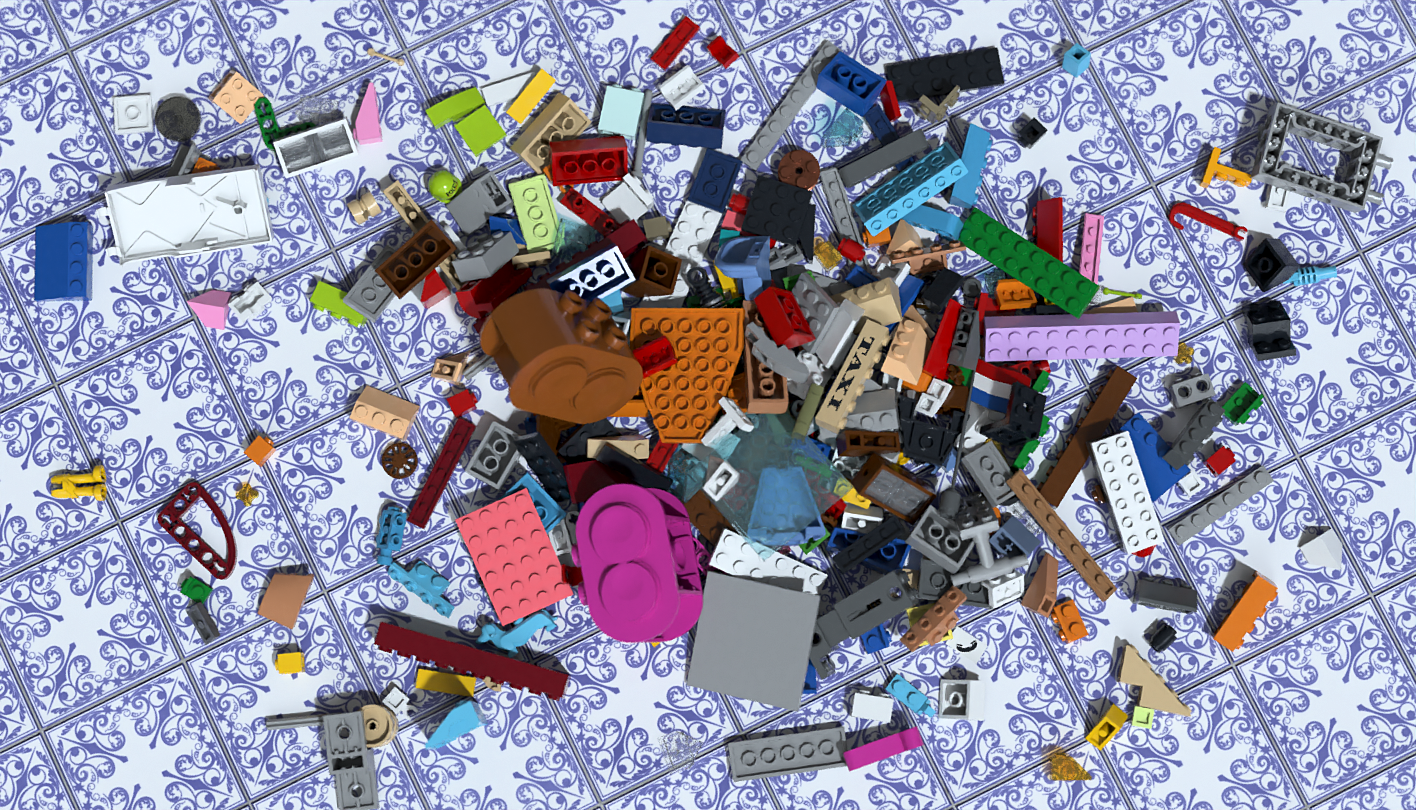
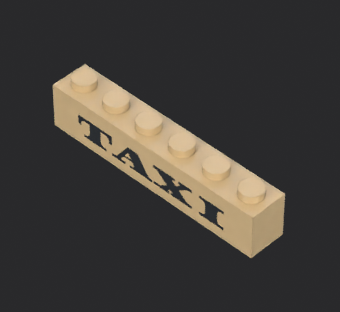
M867 319L815 418L818 426L836 434L839 433L840 429H844L847 423V415L849 412L852 413L856 406L855 400L857 396L862 395L866 379L869 380L871 378L874 364L880 361L883 347H887L891 336H889V329Z

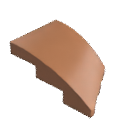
M275 573L265 592L258 614L293 629L299 612L303 608L307 592L311 588L314 574Z

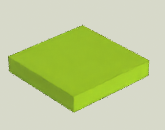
M483 105L454 126L476 157L507 136L486 105Z

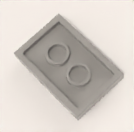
M992 441L961 459L993 508L1015 495L1006 483L1013 475V472Z

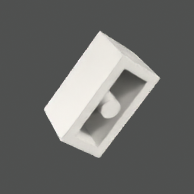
M845 502L847 507L843 511L841 529L867 534L882 524L883 508L869 506L868 509Z
M864 690L854 693L851 717L890 723L894 699H889L890 695L878 693V697L871 696L870 691Z

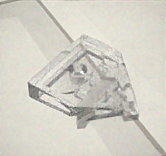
M678 731L657 738L670 775L689 769L694 765L697 753L703 745V742L691 738L684 732Z

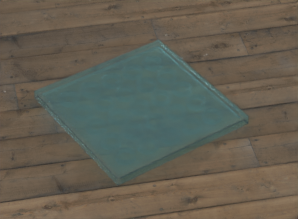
M787 412L786 414L757 415L751 420L755 427L750 432L740 429L687 472V475L763 561H766L853 488L808 436H806L804 443L796 438H791L796 422ZM710 455L726 460L739 473L738 482L717 502L703 489Z

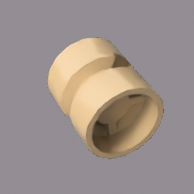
M370 191L361 195L360 200L354 199L347 203L358 225L366 222L369 216L375 217L382 213Z

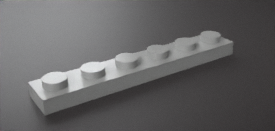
M1262 465L1167 531L1179 546L1268 486L1274 480Z

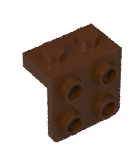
M537 414L536 433L539 432L557 457L560 456L556 449L560 446L561 431L576 427L577 423Z

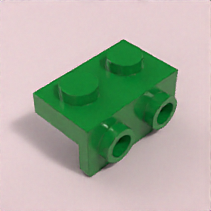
M1244 382L1222 406L1226 410L1223 415L1235 426L1239 423L1243 425L1251 417L1249 415L1252 409L1256 411L1263 404L1261 400L1264 395H1259L1251 386Z

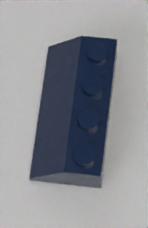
M651 103L647 121L646 142L654 144L665 143L673 146L685 145L693 148L722 149L726 110L681 106L675 110L671 105Z

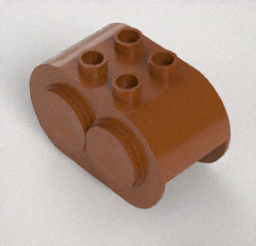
M532 289L519 293L500 304L488 316L480 331L479 342L482 350L494 358L509 386L508 396L513 406L523 411L579 424L597 422L614 414L626 405L638 391L643 378L642 367L627 343V336L618 328L612 318V311L609 306L597 298H594L592 301L581 299L570 290H567L564 294L549 289Z

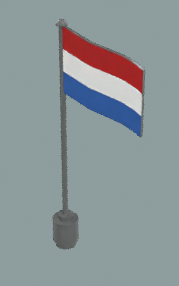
M979 356L976 369L972 373L951 488L943 491L941 494L938 509L940 517L955 519V515L958 514L961 495L954 488L971 402L988 410L1006 414L1012 383L1019 382L1030 388L1032 380L1029 377L1016 371L996 367L981 360Z

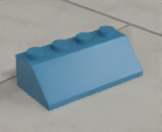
M971 123L960 157L968 173L954 182L948 203L966 209H971L972 204L976 205L979 194L975 192L977 186L981 187L983 176L980 175L981 169L986 168L988 158H985V153L990 151L993 141L989 139V132Z

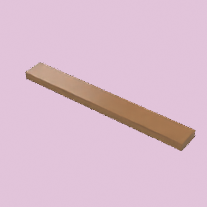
M1021 469L1017 470L1006 483L1101 601H1106L1117 590L1115 585Z

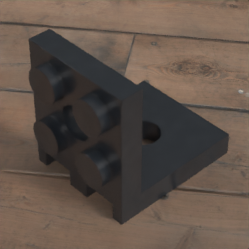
M1019 382L1012 383L1005 419L981 426L979 434L1008 448L1039 439L1047 397ZM1024 403L1028 406V412L1024 407Z

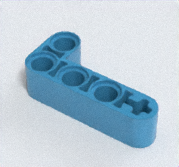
M924 205L918 206L900 218L912 226L938 233L947 241L958 240L964 225L959 217Z

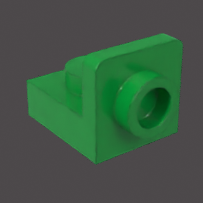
M192 576L189 579L186 578L180 587L182 588L181 594L186 595L197 603L202 602L203 605L213 591L212 588Z

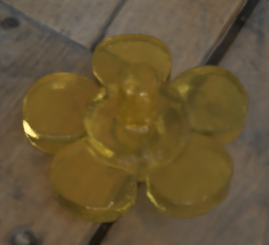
M1180 343L1178 346V357L1175 359V362L1179 365L1183 362L1190 364L1193 361L1191 355L1194 354V349L1192 347L1187 348L1185 343Z

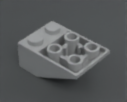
M490 171L476 180L446 207L466 237L487 225L490 216H501L513 208L514 204L494 173Z

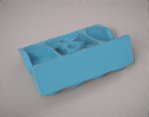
M466 699L455 704L457 708L448 714L424 745L425 748L436 750L482 725H487L488 723L479 704Z

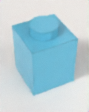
M1076 43L1064 54L1062 68L1077 78L1089 67L1091 53Z

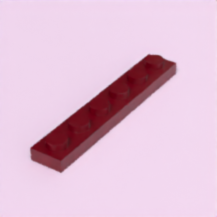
M458 418L407 519L408 522L425 530L476 429L475 425Z

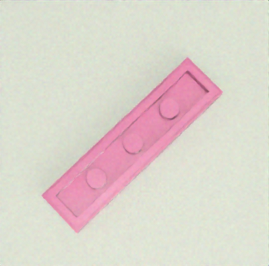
M1085 213L1079 273L1098 284L1104 216Z

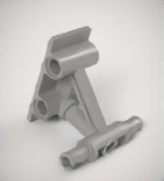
M980 491L973 492L966 497H961L958 514L955 515L953 521L956 522L961 541L972 538V541L976 544L980 564L968 567L967 571L950 575L953 586L956 587L968 582L975 584L980 581L991 580L1011 573L1012 569L1028 566L1029 562L1026 553L1011 558L1006 556L997 559L993 558L988 539L990 538V532L999 530V522L991 504L984 493Z

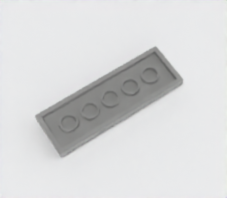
M844 727L728 743L733 782L847 766L843 756V752L848 751Z

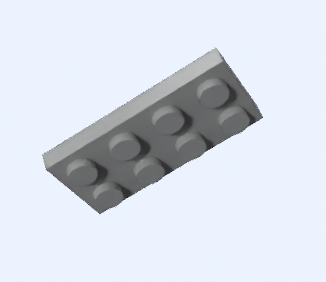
M388 245L385 246L343 298V303L374 323L396 296L375 271L396 252V250Z

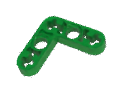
M260 98L255 102L254 107L263 139L270 151H276L275 146L269 144L272 142L269 134L273 133L274 138L278 139L287 136L290 132L297 133L300 129L303 131L309 127L316 126L312 122H306L279 130L271 102L266 98ZM262 103H265V105H267L266 112L268 115L266 116L264 115L262 109H259L262 107ZM272 120L274 122L273 127L265 129V121Z

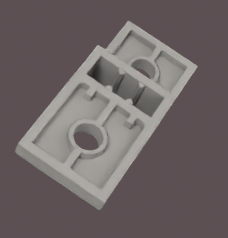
M363 711L323 716L329 775H336L339 810L379 809L373 750H367ZM344 727L350 731L347 739L342 738L340 734ZM355 786L362 788L360 797H356L353 794Z

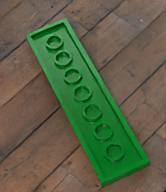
M976 207L963 225L958 240L962 241L967 248L1077 319L1081 317L1100 288L1096 283Z

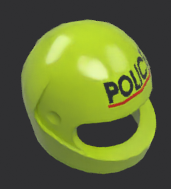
M447 170L436 171L428 181V189L432 197L443 203H450L463 190L460 180Z

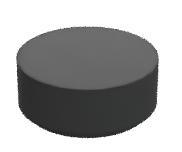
M976 278L967 279L962 286L964 295L970 298L978 296L982 289L980 281Z

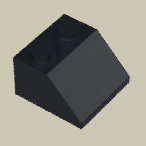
M1265 238L1242 264L1262 292H1266L1289 280L1300 267L1282 241L1275 238Z
M945 267L941 271L937 270L931 277L934 281L930 286L926 284L919 292L922 295L919 301L936 314L943 309L966 279Z

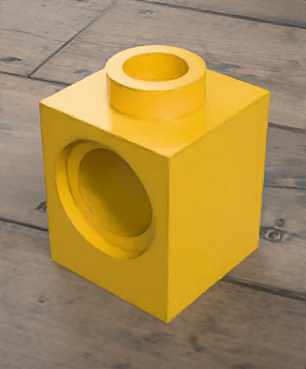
M304 653L277 654L278 659H275L276 671L279 670V674L305 672Z

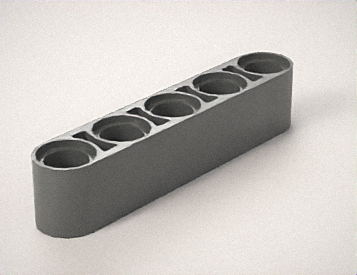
M919 129L843 167L838 172L846 188H851L926 150L930 145L922 129Z

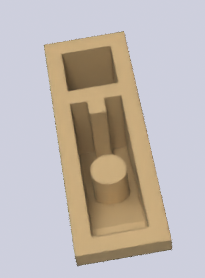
M641 434L587 438V458H597L606 442L636 459L649 458V439Z

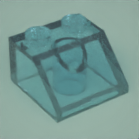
M846 108L822 136L821 146L823 148L850 146L854 141L857 143L863 136L864 121Z
M683 448L676 452L669 460L667 477L673 480L669 490L683 502L687 503L705 484L707 469Z

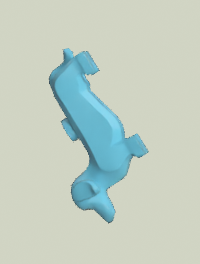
M541 609L527 619L524 617L514 622L515 627L508 631L500 630L494 623H486L481 628V635L475 643L481 645L488 640H492L498 649L507 651L508 657L511 658L518 653L516 647L524 645L538 629L546 626V631L549 632L557 627L554 621L558 617L551 616L547 610Z

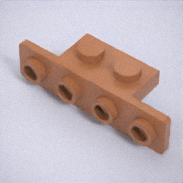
M952 240L949 244H932L929 248L915 247L912 251L908 252L895 251L892 255H888V258L892 264L908 261V265L911 267L909 274L916 275L942 270L944 267L948 268L946 254L966 250V245L962 241Z
M952 586L900 638L901 643L911 652H914L925 640L933 647L942 640L943 636L950 629L956 626L959 618L954 611L967 599V596L957 587Z

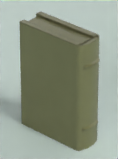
M811 383L793 428L791 438H796L804 443L823 395L824 387Z

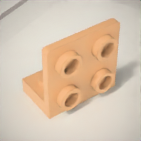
M230 70L207 99L218 105L239 124H242L255 109V102L260 98H264V95L237 71Z

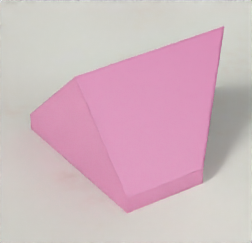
M210 290L187 301L205 327L225 330L229 311L228 304L232 293Z

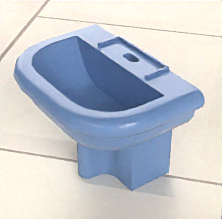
M744 236L730 239L720 246L715 256V266L725 276L736 278L738 293L745 294V301L754 300L771 286L772 280L769 265L770 236Z

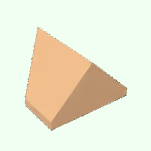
M900 219L886 254L892 255L895 251L908 252L912 251L915 247L926 248L914 227Z
M471 350L444 359H436L430 377L459 386L463 375L462 372L465 369Z

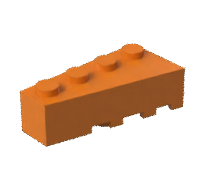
M1256 570L1252 575L1255 579L1252 583L1249 582L1245 585L1241 594L1242 598H1238L1230 609V615L1227 614L1212 636L1215 641L1232 652L1235 649H1240L1245 641L1243 639L1245 634L1252 632L1256 626L1254 622L1257 617L1261 618L1267 610L1265 607L1269 601L1273 602L1278 595L1276 584Z

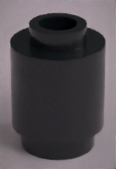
M1162 625L1150 637L1151 640L1148 644L1157 653L1165 651L1177 639L1175 636L1177 632L1170 625L1167 627Z

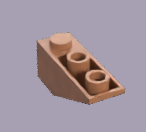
M1045 553L1020 604L1029 611L1046 618L1049 617L1057 599L1059 561L1050 554Z

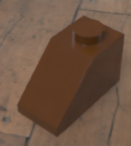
M964 385L952 386L947 398L936 414L951 415V411L954 410L965 413L969 388Z

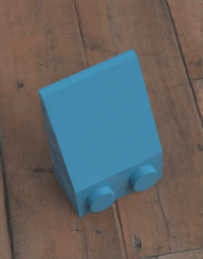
M526 472L499 500L527 488L548 534L567 514Z

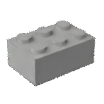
M500 230L492 235L485 233L478 236L477 241L469 244L465 251L458 253V257L452 261V264L460 282L488 278L519 252V249L511 231L503 232Z
M493 420L465 472L500 492L522 455L517 451L513 440L521 435Z
M931 505L924 511L905 541L952 574H955L960 569L975 545L972 538L961 541L956 522L952 519L940 517V512Z

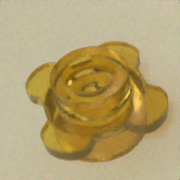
M244 484L243 488L236 493V498L243 501L247 507L251 506L252 501L259 497V492L254 491L250 484Z

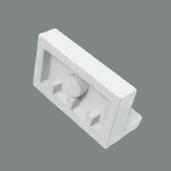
M1012 569V572L982 581V585L988 588L989 606L992 608L1025 595L1024 575L1015 569Z

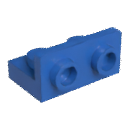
M883 624L861 636L867 655L890 647L889 643L892 642L889 631L885 632Z

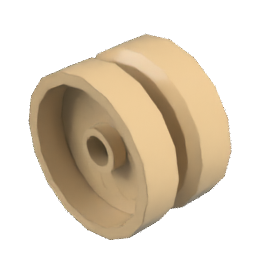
M372 704L361 707L358 710L363 711L367 747L385 746L396 737L399 722L396 714L389 707Z

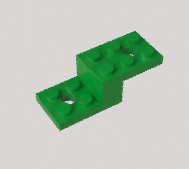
M1043 370L1031 389L1042 393L1050 382L1047 379L1050 373ZM1044 414L1039 437H1043L1050 427V424H1048L1050 418ZM1036 439L1025 443L1010 469L1014 471L1023 470L1031 459L1028 457L1029 453L1033 454L1041 441Z

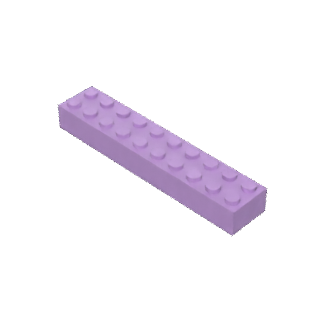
M1176 311L1082 314L1079 319L1071 314L984 317L985 362L1177 356L1180 321Z

